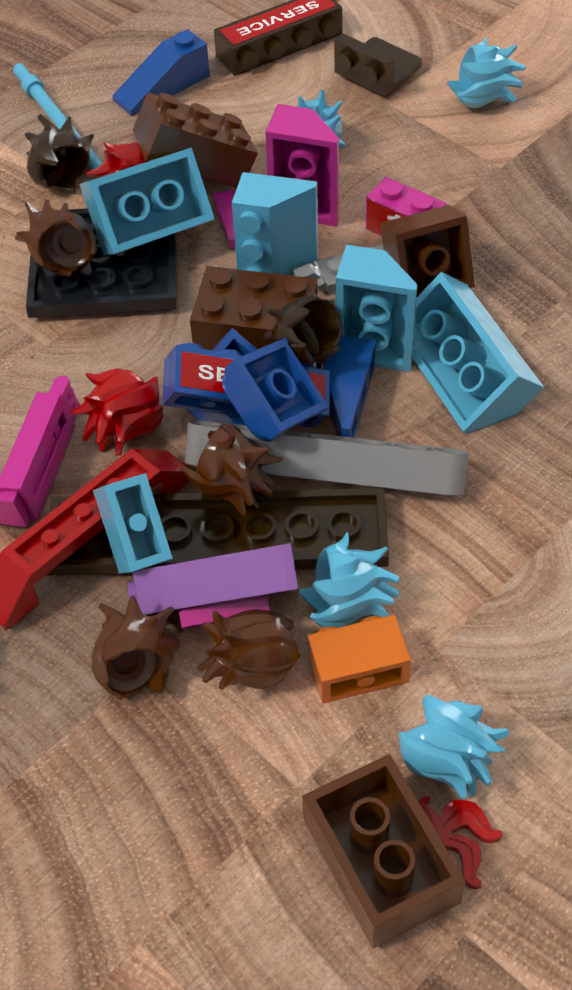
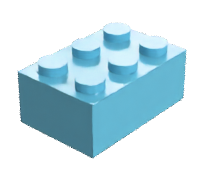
M192 147L79 184L104 255L116 254L215 219Z

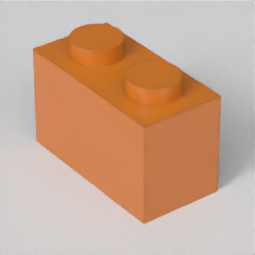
M395 614L382 618L371 616L356 624L339 628L335 626L325 627L314 634L307 635L308 659L322 704L409 683L411 659Z

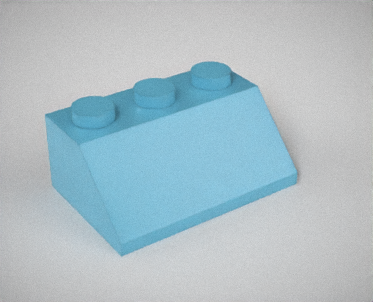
M243 172L232 201L237 269L293 276V269L317 261V181Z
M346 245L336 275V309L341 317L342 335L375 340L376 367L411 372L417 284L385 250Z

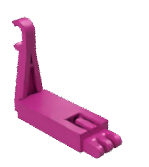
M67 376L57 377L53 381L49 393L36 392L0 476V524L27 527L30 520L38 521L75 429L74 422L77 414H70V411L80 406Z

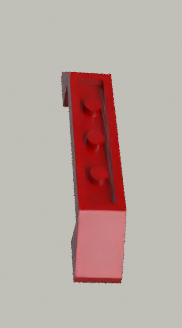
M132 448L4 548L0 553V626L7 631L39 605L33 585L105 528L93 490L146 473L150 488L156 494L176 493L189 482L181 470L183 466L189 467L167 450Z

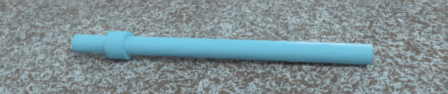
M22 63L16 64L13 67V72L21 81V88L30 98L36 100L51 121L61 129L67 118L44 91L43 83L36 75L31 74ZM73 127L74 133L79 138H82L80 134L76 131V129ZM90 148L89 168L93 170L99 167L102 162Z

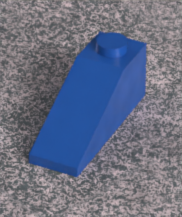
M189 29L162 41L112 95L113 101L129 115L133 116L140 112L147 92L158 96L160 93L172 96L210 77L207 43Z
M342 335L339 343L341 350L325 363H316V368L330 370L329 413L336 435L355 437L375 369L376 341Z

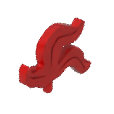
M430 796L422 797L419 804L446 849L459 854L462 862V874L466 881L465 884L472 889L481 888V880L477 878L476 874L481 864V849L478 843L472 838L453 833L460 829L468 828L483 843H494L500 841L503 835L502 831L491 828L486 815L474 802L452 800L444 806L441 815H437L435 810L428 806Z

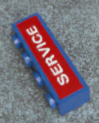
M195 343L176 345L164 359L162 405L241 417L226 395L222 384L225 367L235 359L242 357L241 353L235 350H221L218 352L206 350ZM315 365L303 366L325 402L327 401L330 405V370L315 368ZM329 408L298 426L316 427L329 416Z

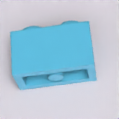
M146 473L93 490L119 574L133 572L172 559Z

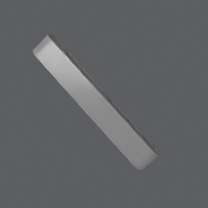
M201 420L188 421L184 462L186 464L197 466L199 458L209 441L207 436L209 431H216L223 424H229L238 428L246 437L254 440L260 447H269L267 453L270 455L283 457V460L279 463L261 466L260 468L266 474L442 495H463L465 493L469 452L464 450L292 430L284 432L274 441L265 442L255 437L249 431L247 425Z

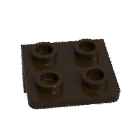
M342 33L334 39V72L384 97L389 95L422 67V59L378 37H372L363 43Z

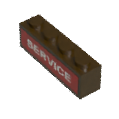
M290 0L214 29L216 57L236 76L342 34V6L336 0Z

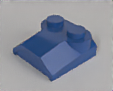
M286 338L235 359L225 367V374L222 378L226 395L240 414L249 431L255 437L265 442L274 441L284 432L330 407L290 348Z

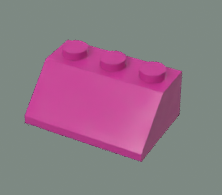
M277 104L265 131L267 174L270 176L317 181L318 224L337 227L339 223V138L313 109Z

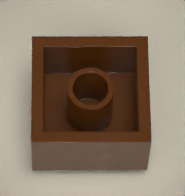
M446 205L380 223L383 248L417 284V297L440 272L467 284L469 288L475 287L467 215L451 205Z

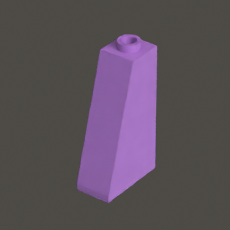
M291 543L133 571L134 581L128 582L129 599L131 596H135L143 615L160 613L170 606L173 610L299 590Z

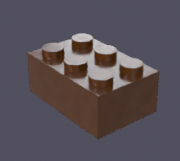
M147 92L133 127V132L145 162L192 147L201 178L234 188L238 187L243 172L250 173L258 155L241 119L229 113H224L223 116L212 113L207 107L198 103H192L191 106L180 103L178 99L166 93H160L158 96Z
M207 266L190 318L192 343L202 346V349L213 350L232 328L257 350L276 342L277 340L274 338L262 339V336L273 329L274 325L278 322V318L270 315L268 310H281L287 302L293 303L296 299L312 294L318 296V279Z
M390 754L302 796L303 820L372 948L461 904L466 881Z

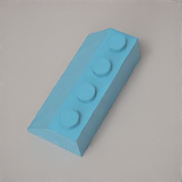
M440 272L416 298L413 360L464 433L474 432L517 415L544 388L467 284Z

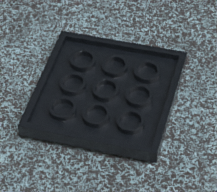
M88 208L69 209L70 212L80 215L93 230L98 246L95 258L86 267L78 270L72 276H62L41 267L30 255L26 299L28 318L177 309L176 233L116 254L104 255Z

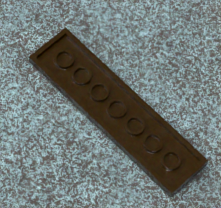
M384 488L272 491L271 496L258 491H252L260 508L256 509L248 506L245 502L247 510L245 516H242L230 501L214 498L205 493L153 494L172 559L139 570L291 543L295 569H316V563L323 549L339 542L346 532L349 535L348 550L372 551L383 547L388 548ZM71 496L51 497L50 512ZM105 528L56 566L47 576L119 574ZM389 550L374 565L388 567Z

